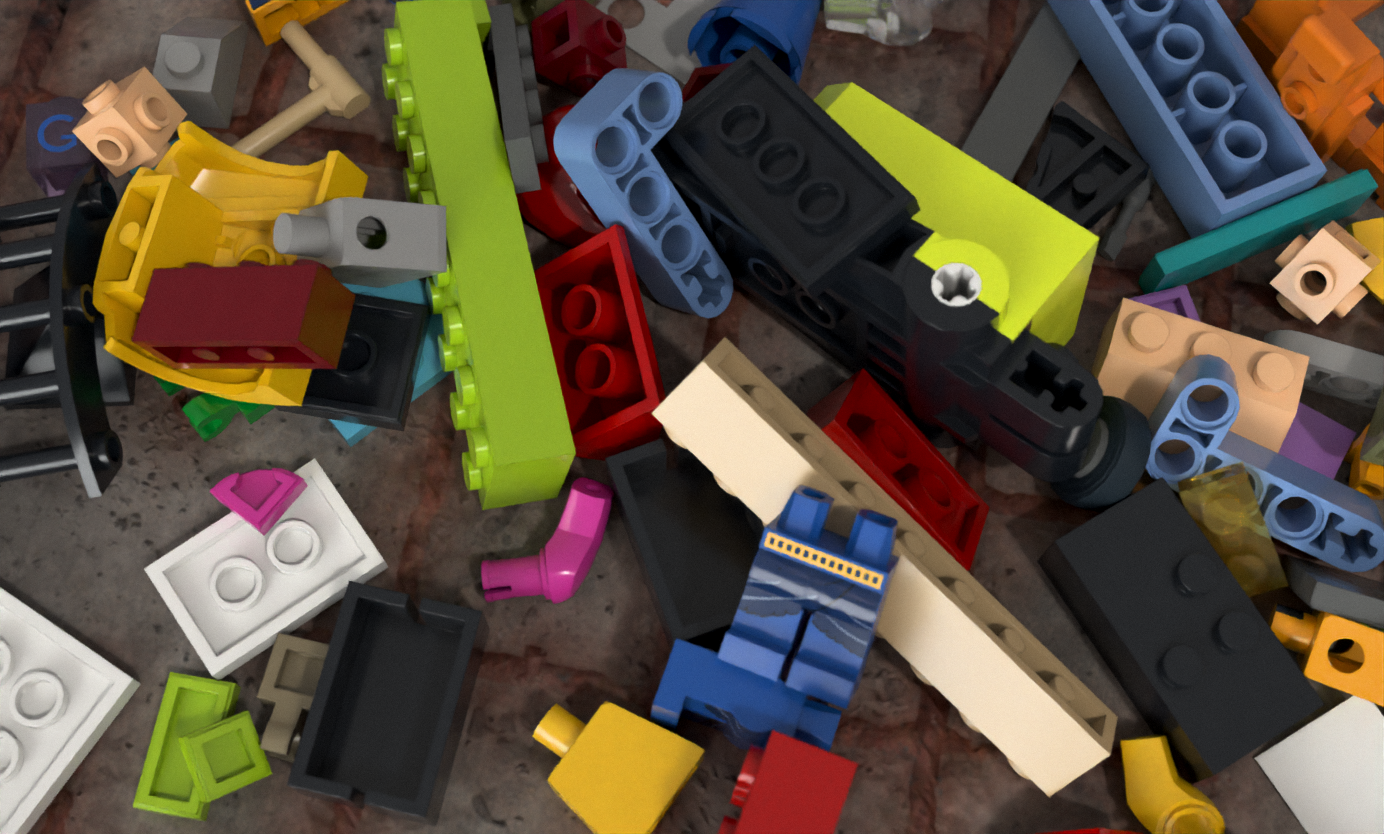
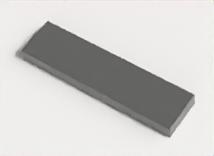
M1047 0L961 148V151L1010 182L1015 178L1081 58L1079 51Z

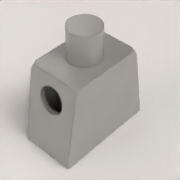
M339 197L301 210L299 214L281 213L274 225L273 242L276 251L280 254L297 255V259L313 260L326 265L332 270V276L341 283L383 288L447 272L446 206Z

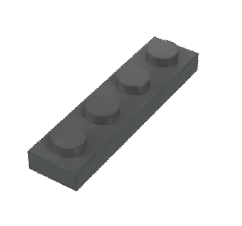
M512 3L490 6L488 9L491 18V33L504 138L515 192L518 194L541 190L538 164L549 162L528 25L516 26Z

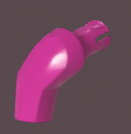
M584 477L576 479L571 486L558 525L546 542L545 548H540V555L492 561L483 560L481 563L483 590L488 589L484 594L486 602L544 595L546 600H552L553 604H557L573 597L591 569L602 544L614 497L613 490L609 486Z

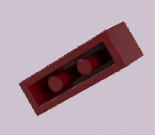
M308 259L294 260L292 265L267 266L255 261H241L237 266L212 267L203 263L190 262L185 264L184 268L154 269L132 342L174 369H337L356 295L332 276L333 272L329 267Z

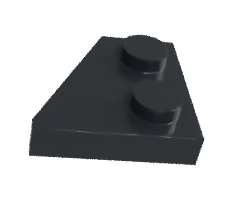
M1060 101L1055 106L1045 142L1042 143L1033 176L1029 179L1025 191L1089 230L1146 180L1150 165L1064 101Z

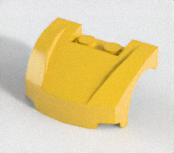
M191 121L179 123L177 131L180 139L174 142L154 170L148 167H139L129 182L106 232L93 287V305L104 315L106 343L103 345V348L117 358L144 372L203 393L248 403L302 406L312 369H174L132 342V338L154 269L184 268L185 264L190 262L203 263L212 267L237 266L241 261H255L267 266L292 265V262L297 260V255L280 254L274 246L273 230L278 216L281 213L299 214L301 210L339 197L362 198L369 176L339 150L329 151L325 159L309 165L292 166L274 163L244 154L224 144Z

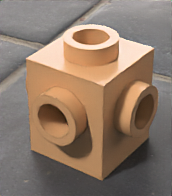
M144 66L116 84L112 80H108L93 90L82 102V105L88 111L72 132L117 178L139 165L140 167H148L150 169L158 165L172 146L168 140L187 113Z
M1333 220L1325 225L1310 241L1300 234L1278 256L1274 262L1282 268V271L1270 284L1279 291L1276 299L1285 310L1303 321L1309 317L1318 325L1331 311L1342 319L1368 293L1359 283L1381 260ZM1316 271L1325 276L1326 282L1318 278Z

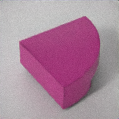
M272 468V470L262 469L242 474L239 472L231 474L217 483L209 492L223 505L265 536L308 485L303 478L295 473L282 468Z

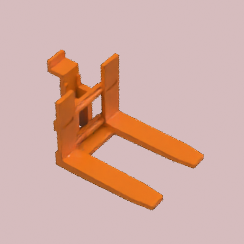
M1256 0L1249 14L1240 20L1236 31L1257 63L1262 67V71L1281 98L1284 109L1294 118L1323 164L1332 158L1340 168L1343 167L1349 174L1360 169H1368L1378 185L1375 192L1380 197L1375 203L1383 211L1384 121L1377 129L1365 114L1374 104V101L1369 97L1371 92L1384 105V59L1380 55L1381 51L1355 23L1383 5L1384 0Z

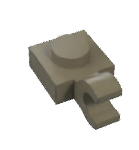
M278 633L257 694V698L262 704L274 706L260 746L262 750L269 751V757L294 763L329 644Z

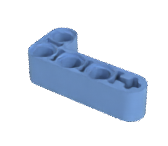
M629 68L613 69L562 118L556 127L553 138L554 152L605 228L608 229L615 224L624 227L634 269L654 298L662 306L708 319L717 317L726 309L731 301L733 279L728 268L651 152V149L674 126L680 117L683 102L679 84L671 75L663 72Z
M1209 354L1198 355L1187 360L1178 369L1148 419L1151 430V448L1145 467L1150 476L1155 480L1163 477L1171 489L1339 569L1349 572H1365L1377 567L1384 560V524L1375 502L1355 489L1229 431L1240 409L1235 373L1230 364L1220 357ZM1202 385L1217 386L1224 391L1219 398L1209 402H1201L1190 396L1194 389ZM1174 439L1185 441L1190 445L1186 451L1179 454L1165 453L1158 448L1162 443ZM1230 468H1240L1249 472L1245 478L1233 482L1225 481L1218 477L1221 472ZM1289 497H1302L1308 500L1297 509H1285L1278 506Z

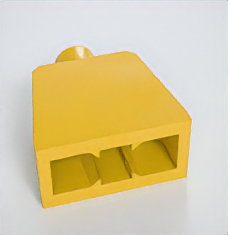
M605 701L587 725L556 703L543 717L533 734V738L562 758L547 779L550 787L594 834H652L703 762L705 750L697 744L608 701Z

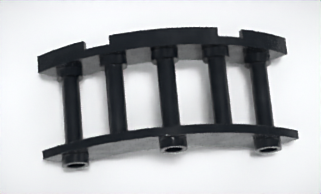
M97 162L84 164L74 176L66 193L63 195L0 206V232L57 222L55 232L51 235L1 244L2 240L0 237V271L50 261L49 297L0 306V333L50 324L55 370L0 379V407L59 396L70 439V444L0 456V483L79 469L89 498L102 496L123 465L122 445L116 432L111 430L107 417L95 347L94 323L98 320L99 311L93 305L94 280L105 235L118 208L116 193L110 182L103 180Z

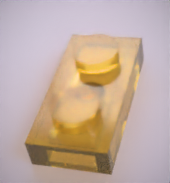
M1243 461L1177 482L1185 509L1248 597L1289 586L1284 568Z

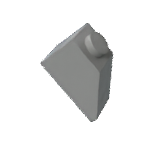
M187 17L161 34L153 76L187 113L182 122L191 121L198 127L229 129L248 32L246 21Z

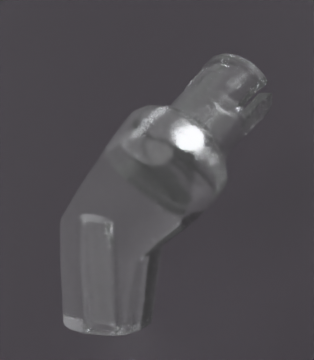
M825 0V23L827 29L860 33L887 45L905 47L923 40L930 34L933 27L932 13L943 0Z

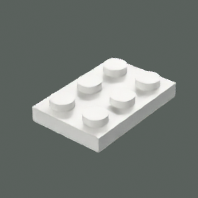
M315 458L293 472L303 478L308 486L265 536L234 512H231L144 568L208 671L217 680H221L275 644L278 633L290 634L342 599L349 581L364 584L388 568L387 563Z

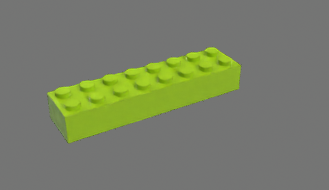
M414 0L396 2L394 28H385L384 30L385 51L388 63H382V82L386 99H396L399 115H393L392 117L396 150L398 152L407 151L410 167L403 169L407 202L446 206L447 272L427 277L426 293L431 315L442 314L444 334H438V352L443 372L453 371L457 392L450 393V410L454 428L456 431H466L469 451L462 453V467L468 491L478 489L482 510L554 499L560 493L576 451L471 0Z

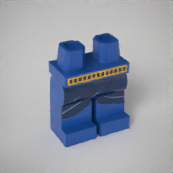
M800 485L793 491L782 512L765 527L732 626L725 634L717 658L777 682L793 659L808 612H813L785 685L847 709L859 688L891 580L900 557L892 555L898 521L873 510L861 509L856 516L850 537H844L824 529L834 498L822 491L806 485Z
M676 638L652 705L650 722L675 733L678 721L682 717L722 731L730 743L741 749L749 750L751 744L765 749L774 730L822 750L830 751L841 717V710L807 699L806 693L786 686L781 678L777 682L718 659L717 652Z

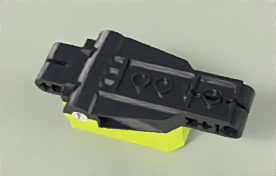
M853 82L827 85L814 101L916 197L921 210L868 255L857 257L855 259L856 265L813 300L662 139L651 149L654 157L728 268L733 282L763 302L853 374L864 368L935 448L949 449L966 444L977 451L983 443H986L1031 476L1044 482L1068 480L1080 471L1103 405V391L1099 381L1087 369L1082 367L1075 355L1064 346L1075 333L1099 242L1098 236Z

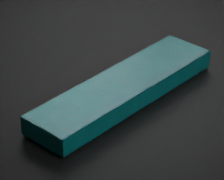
M1360 169L1155 254L1141 274L1138 284L1146 295L1190 283L1293 240L1300 234L1305 235L1324 227L1333 220L1336 222L1353 215L1377 189L1378 185L1368 169Z

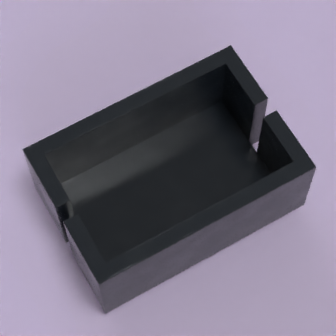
M662 439L607 457L608 484L614 492L616 506L670 650L672 651L676 638L705 649L722 643L726 632L732 626L753 562L759 550L765 530L762 520L738 497L724 491L716 482L713 473L689 449L682 448L675 442L674 461L677 467L666 470L667 450Z
M349 581L287 786L304 796L364 809V805H366L376 813L436 827L490 631L483 612L423 597L418 610L409 594ZM419 614H421L427 625L417 623Z

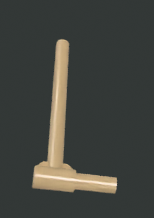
M296 20L286 23L280 31V36L309 68L310 79L308 87L310 93L231 146L244 154L259 158L326 111L331 116L351 119L370 104V96L333 55H327Z

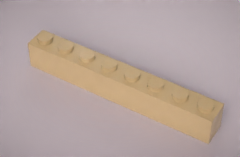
M726 337L651 413L663 424L670 439L680 447L689 449L713 473L719 486L730 495L738 497L762 520L764 527L782 512L793 491L800 485H806L822 491L834 498L824 529L844 537H850L856 516L861 509L873 510L896 519L898 523L892 555L898 556L900 559L891 580L875 635L886 639L909 662L913 672L921 681L934 686L958 709L961 718L971 729L983 733L1006 755L1012 768L1021 777L1031 779L1050 797L1110 756L1118 717Z

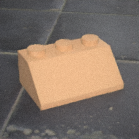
M1123 297L1103 328L1091 374L1099 381L1103 395L1118 397L1131 403L1147 417L1148 421L1178 369L1187 360L1198 355L1209 354L1217 356L1229 363L1234 371L1240 409L1229 431L1278 453L1296 416L1310 357ZM1202 385L1194 389L1190 396L1201 402H1209L1219 398L1224 391L1217 386ZM1174 439L1162 443L1158 448L1165 453L1179 454L1186 451L1190 445L1185 441ZM1230 468L1221 472L1218 477L1222 480L1233 482L1245 478L1249 472L1240 468Z

